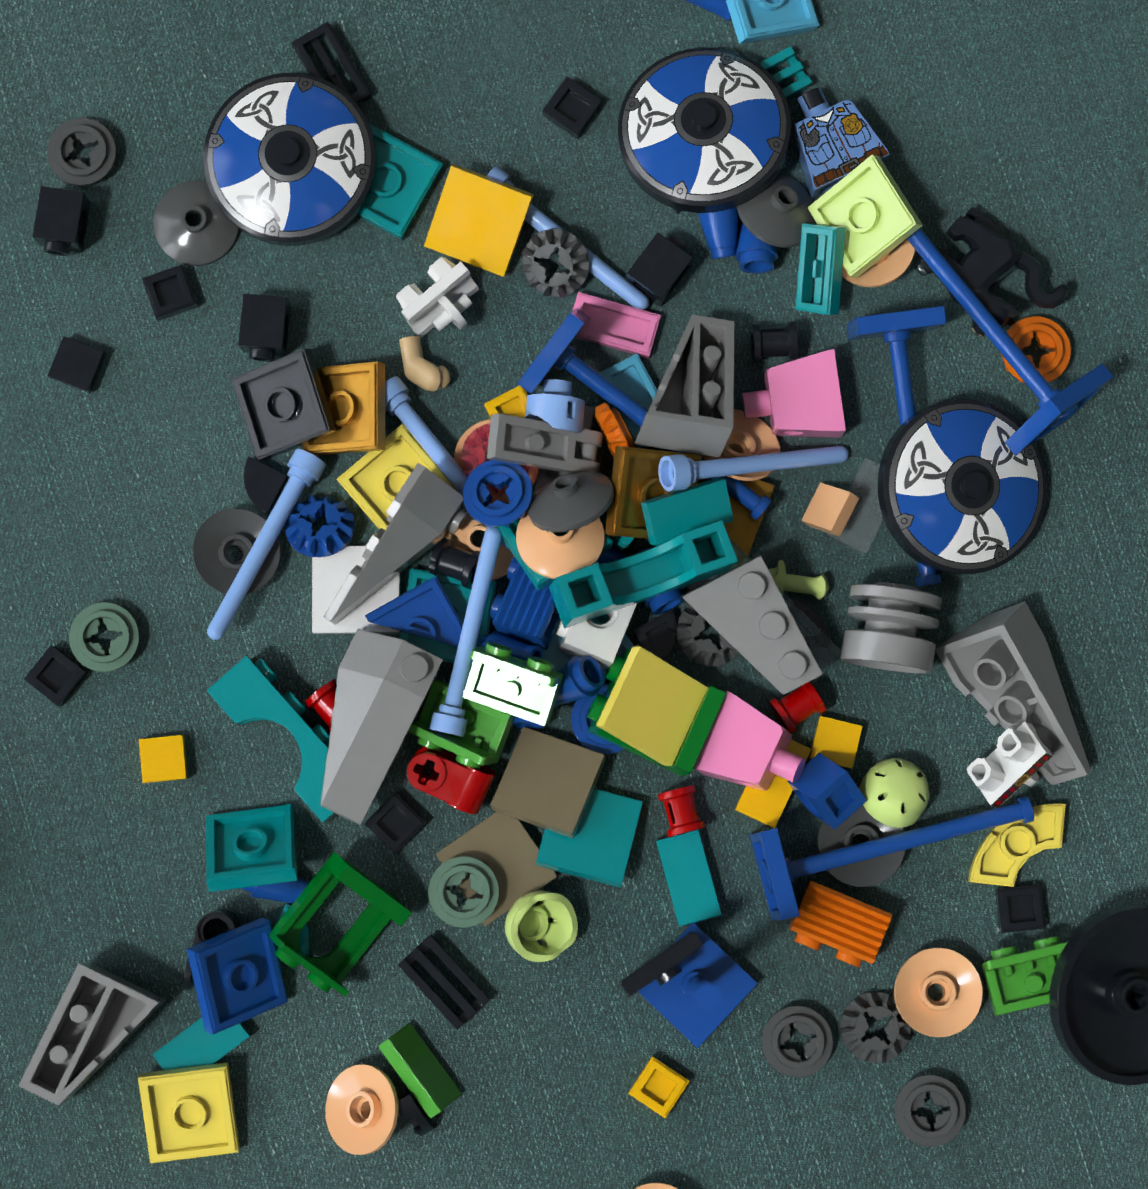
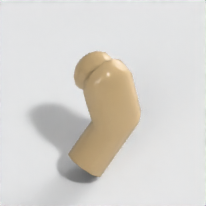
M409 336L399 339L406 378L426 391L433 392L437 389L446 388L450 382V373L443 365L437 367L423 358L420 336Z

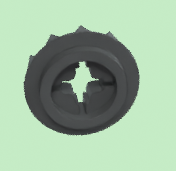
M75 118L61 124L51 135L47 146L48 162L53 172L65 183L79 187L100 183L101 179L108 172H112L113 163L117 156L115 142L108 129L101 123L88 118ZM75 138L85 148L93 146L94 150L89 153L91 166L88 167L86 163L83 164L80 159L72 161L71 157L77 153L75 149L76 144L73 141Z
M556 228L543 230L530 238L526 247L521 252L523 255L521 271L525 273L529 281V287L537 289L542 293L543 297L553 296L562 298L572 294L582 286L587 278L589 257L586 248L574 234L566 230ZM559 248L558 262L564 265L566 270L559 269L549 278V265L541 259H549Z
M688 605L678 620L676 632L677 640L683 653L693 662L711 667L726 664L734 659L739 652L721 634H718L720 640L718 643L721 648L719 650L710 639L694 640V637L700 635L699 632L705 629V619L692 606Z
M868 992L859 995L847 1005L840 1023L841 1036L845 1046L854 1056L865 1062L884 1063L898 1057L910 1041L911 1027L899 1014L894 997L886 993ZM864 1012L876 1020H880L883 1017L887 1018L891 1015V1018L887 1020L888 1023L883 1028L886 1038L889 1040L887 1043L875 1035L870 1038L866 1037L861 1041V1038L866 1035L865 1032L869 1029V1025L866 1022L867 1018L863 1015Z
M804 1006L784 1007L769 1018L762 1033V1048L767 1061L775 1070L789 1077H806L816 1073L826 1064L832 1051L833 1038L828 1023L819 1013ZM790 1023L793 1024V1027L801 1035L815 1034L814 1037L809 1038V1041L803 1044V1055L805 1057L803 1060H801L800 1054H797L794 1048L786 1049L784 1047L779 1049L778 1047L790 1039Z
M925 1074L907 1081L896 1096L894 1116L897 1125L909 1140L918 1145L926 1147L943 1145L951 1141L964 1124L966 1108L962 1094L952 1082L943 1077ZM926 1092H928L933 1104L941 1105L942 1107L948 1106V1109L934 1114L933 1129H930V1124L927 1123L925 1116L916 1113L911 1114V1111L924 1106Z

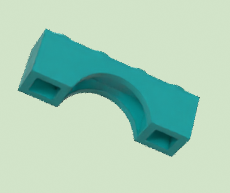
M720 520L680 534L670 541L642 553L614 562L596 563L556 577L549 586L565 629L727 572L738 560L723 521Z
M245 656L206 691L235 724L241 726L254 721H272L284 726L294 736L302 757L301 773L294 791L322 823H328L337 815L320 806L330 735L319 723L314 728L308 724L301 716L307 711L305 706L291 691L283 695L273 684L278 676L262 658L254 662L251 658Z

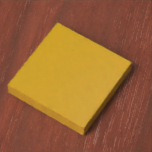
M453 164L450 167L424 247L504 277L507 274L534 194Z

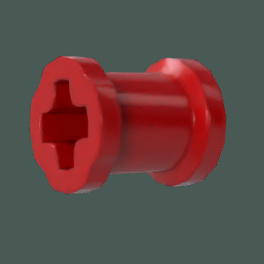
M336 679L323 685L304 702L308 708H314L329 727L327 731L329 735L336 693Z
M810 682L801 685L798 689L780 700L773 698L769 701L776 717L790 734L795 732V726L809 716L817 712L822 715L827 711L822 699Z
M694 785L658 794L659 801L664 804L670 826L666 831L668 837L706 828L705 821L699 820L693 794L696 792Z

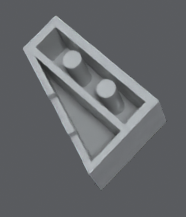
M692 314L635 440V445L720 458L733 430L734 321Z
M760 554L682 594V598L783 695L823 675Z
M88 961L78 963L18 1086L58 1106L69 1101L166 999Z

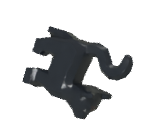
M973 206L964 217L960 215L947 231V235L953 241L962 240L968 244L970 251L964 258L959 261L943 249L937 247L1002 327L1006 324L1009 326L1015 324L1012 317L1016 318L1019 310L1008 301L990 293V290L1016 268L1025 272V291L1030 301L1038 307L1053 309L1061 305L1068 296L1069 290L1064 284L1056 287L1051 292L1044 291L1042 288L1043 268L1035 257L1020 250L1009 237L1001 235L995 224ZM921 258L916 271L923 277L934 274L938 278L923 258ZM944 285V287H945L946 290L948 291V293H949V295L951 296V298H952L954 301H956L957 303H959V302L956 300V298L952 295V293H951V292L947 289V287ZM972 319V331L978 336H985V333Z

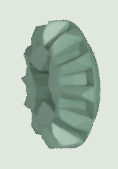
M101 602L86 607L75 617L70 628L69 643L75 658L83 666L93 671L113 672L129 664V661L139 649L140 630L132 614L117 604ZM102 619L108 631L118 634L122 633L123 635L110 641L108 656L102 644L87 643V640L94 639V636L100 634Z
M455 857L441 864L433 873L428 887L429 902L435 914L445 923L460 928L473 927L485 921L493 913L499 899L498 881L490 867L482 861L473 857ZM468 872L471 873L469 878L471 881L470 888L476 890L478 894H482L483 898H469L466 900L465 905H462L461 911H457L459 905L457 903L458 896L451 893L450 890H446L445 886L461 885Z

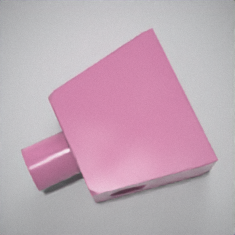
M834 349L771 367L764 374L765 390L742 393L745 419L769 416L772 434L776 436L839 438L846 431Z
M726 691V696L693 768L705 776L766 791L775 775L793 783L797 782L804 769L805 759L786 751L792 735L786 729L733 693Z

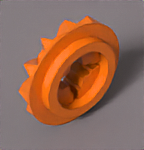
M1032 316L1017 321L1007 331L1008 335L1021 350L1030 347L1033 334H1035V341H1037L1039 348L1053 350V352L1042 355L1037 365V370L1048 383L1057 379L1065 371L1071 356V346L1067 334L1056 322L1045 317ZM1001 354L1006 371L1017 378L1019 383H1025ZM1026 355L1027 358H1028V359L1032 362V364L1035 366V363H1033L1032 357H1031L1030 355Z
M606 402L596 406L594 417L613 458L616 446L635 447L633 439L618 410L615 407L610 409Z

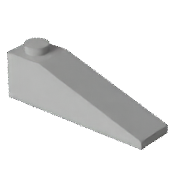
M1025 601L987 615L935 648L954 685L965 697L970 693L987 710L984 716L994 726L999 723L1005 730L1008 728L1016 730L1024 721L1033 725L1039 739L1053 754L1038 770L1051 785L1089 774L1091 769L1047 640Z

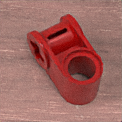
M424 746L419 748L407 767V777L411 785L417 790L445 801L460 811L478 814L496 773L486 765H481L480 769L465 766L456 761L457 754L445 749L435 751ZM427 760L435 763L434 772L431 776L423 774V765Z

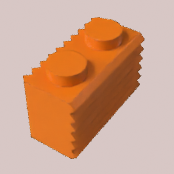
M807 880L797 905L800 916L792 918L788 929L797 933L794 939L795 942L819 951L823 943L838 950L835 956L836 959L860 968L862 961L874 963L893 914Z

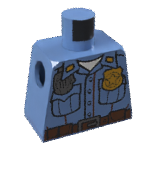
M820 87L804 93L797 99L806 119L795 124L792 137L812 200L825 194L872 154L879 156L884 165L886 164L890 155L887 148L851 100L847 99L830 107Z

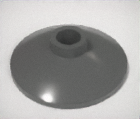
M781 172L778 173L776 178L763 192L750 201L737 206L739 217L745 227L759 240L776 247L789 248L800 245L802 223L816 224L815 219L807 208L814 203L807 190L794 178Z
M189 181L173 187L162 197L154 214V233L160 247L169 257L185 265L203 266L218 261L230 251L239 233V229L219 209L205 181ZM192 213L202 215V221L198 226L192 227L187 224V218Z
M581 471L568 473L551 480L534 494L533 502L528 506V514L531 522L541 530L547 532L575 530L595 521L604 514L613 501L614 488L610 479L599 472Z
M227 509L212 515L201 525L193 541L192 556L199 576L208 586L223 594L228 592L266 520L249 510ZM278 538L274 542L247 594L261 589L275 574L280 560ZM231 547L239 548L243 555L242 560L238 562L229 560L227 550Z
M862 805L835 830L822 822L818 833V851L820 854L851 846L852 839L857 834H861L867 841L902 833L904 829L887 826L877 821ZM905 850L827 871L837 880L851 886H874L887 880L896 872L904 858Z

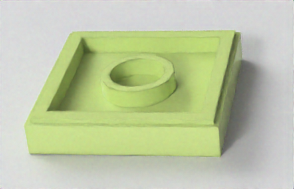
M874 154L807 207L818 225L846 227L843 266L849 276L858 278L923 226L881 158Z

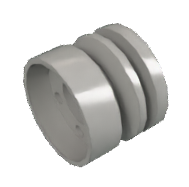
M876 582L870 585H852L849 598L867 603L868 607H848L846 615L865 622V628L846 630L844 632L840 661L857 666L894 672L932 673L936 644L917 637V631L936 629L938 627V619L922 615L920 611L931 612L941 610L942 598L925 593L916 587L903 584Z

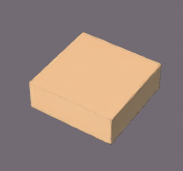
M820 482L801 521L809 527L840 537L859 498L849 491Z

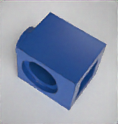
M818 753L804 766L797 782L787 781L807 811L834 830L867 801L849 773L821 753Z

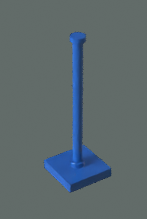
M919 228L907 238L909 243L1040 400L1037 404L1040 409L1005 442L1015 456L1069 420L1114 377L1102 363L1062 391L1059 388L1054 390L922 229Z
M944 306L856 317L846 324L848 341L884 336V343H889L900 426L916 413L907 340L911 339L910 333L934 330L946 324ZM917 562L919 576L915 577L916 586L942 583L941 574H936L935 570Z
M579 308L574 309L518 381V384L532 394L554 367L559 371L564 368L641 427L648 410L574 354L576 349L571 344L591 319ZM727 476L719 477L726 480L728 494L751 511L749 516L755 520L762 515L772 501L766 495L763 497L759 496L740 480Z
M1024 796L1017 798V803L793 861H790L788 857H784L777 828L753 833L749 836L771 920H786L800 916L792 888L795 878L1020 820L1024 824L1034 822V812L1029 798Z
M691 923L674 943L688 933L695 932L703 946L678 963L682 969V972L662 986L655 979L638 992L698 1048L758 983L695 923Z

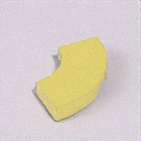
M1066 804L1033 806L1034 822L1024 824L1020 820L994 827L977 849L969 871L968 882L1014 887L1018 871L1029 857L1044 849L1062 848Z

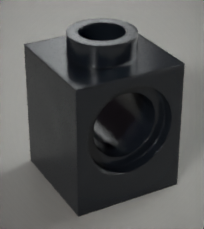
M41 186L32 237L40 246L44 247V252L57 256H69L70 251L83 252L91 202L85 193Z
M657 232L627 272L626 280L643 292L652 302L661 307L691 267L693 257L688 254L690 251L689 247L671 234L666 238Z
M243 293L238 345L243 353H249V359L273 362L275 361V356H286L291 305L287 297Z

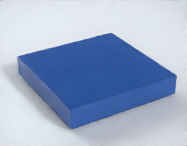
M263 917L187 948L205 1032L214 1035L288 1002L279 958L274 954L277 950L276 945L268 936L272 930L270 920Z

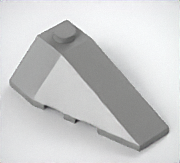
M417 463L386 512L389 514L387 521L390 524L386 530L380 528L376 534L372 535L362 556L366 559L361 567L356 565L351 570L324 617L335 625L434 547L448 531L455 534L468 514L463 509L465 506L463 496L426 467Z
M357 629L337 671V685L331 717V731L324 771L321 807L361 825L443 659L402 639Z

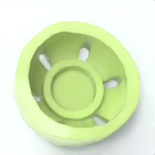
M901 758L885 759L875 764L865 774L859 790L867 800L863 804L866 811L877 821L896 828L913 825L925 811L930 796L928 782L923 771L912 762ZM883 795L885 799L879 801L878 797ZM902 806H904L905 809L904 814L901 812Z
M544 890L526 893L516 900L506 916L505 934L509 944L521 957L529 961L546 962L555 959L565 949L570 947L577 937L578 921L576 912L571 902L561 894ZM548 918H552V922L548 923ZM537 940H540L542 942V946L537 942Z

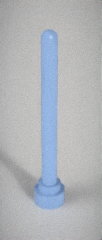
M497 165L486 175L508 185L515 186L509 181L511 176ZM531 204L525 220L528 224L539 232L552 228L562 229ZM586 248L589 257V272L632 307L641 310L648 308L649 298Z
M395 376L385 381V412L388 411L391 416L396 415L451 484L463 496V487L468 477L467 474L409 404L411 398L408 396L409 389L402 380ZM501 538L500 544L503 547L508 548L503 539Z
M832 446L696 462L683 454L668 455L661 458L658 474L660 483L666 491L687 489L690 484L695 483L696 479L843 463L848 459L849 453L844 446Z
M295 449L287 464L290 468L287 475L290 478L207 628V634L212 640H219L224 636L304 487H310L312 482H317L322 475L326 464L315 455L301 449Z
M497 527L488 528L484 533L445 704H440L438 713L433 712L430 725L431 730L461 737L465 735L468 720L464 719L466 710L462 709L464 700L462 696L473 660L470 659L472 649L476 648L502 535Z

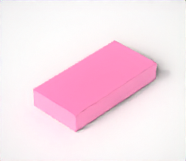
M578 292L573 310L579 308L591 319L576 337L577 339L630 354L638 353L639 356L649 359L661 315Z

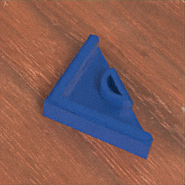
M436 576L365 615L370 623L458 647L463 627L461 620Z

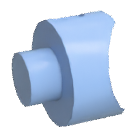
M546 379L543 380L542 394L527 396L525 418L539 421L540 417L542 421L549 423L553 428L581 433L583 430L585 401L571 397V382Z

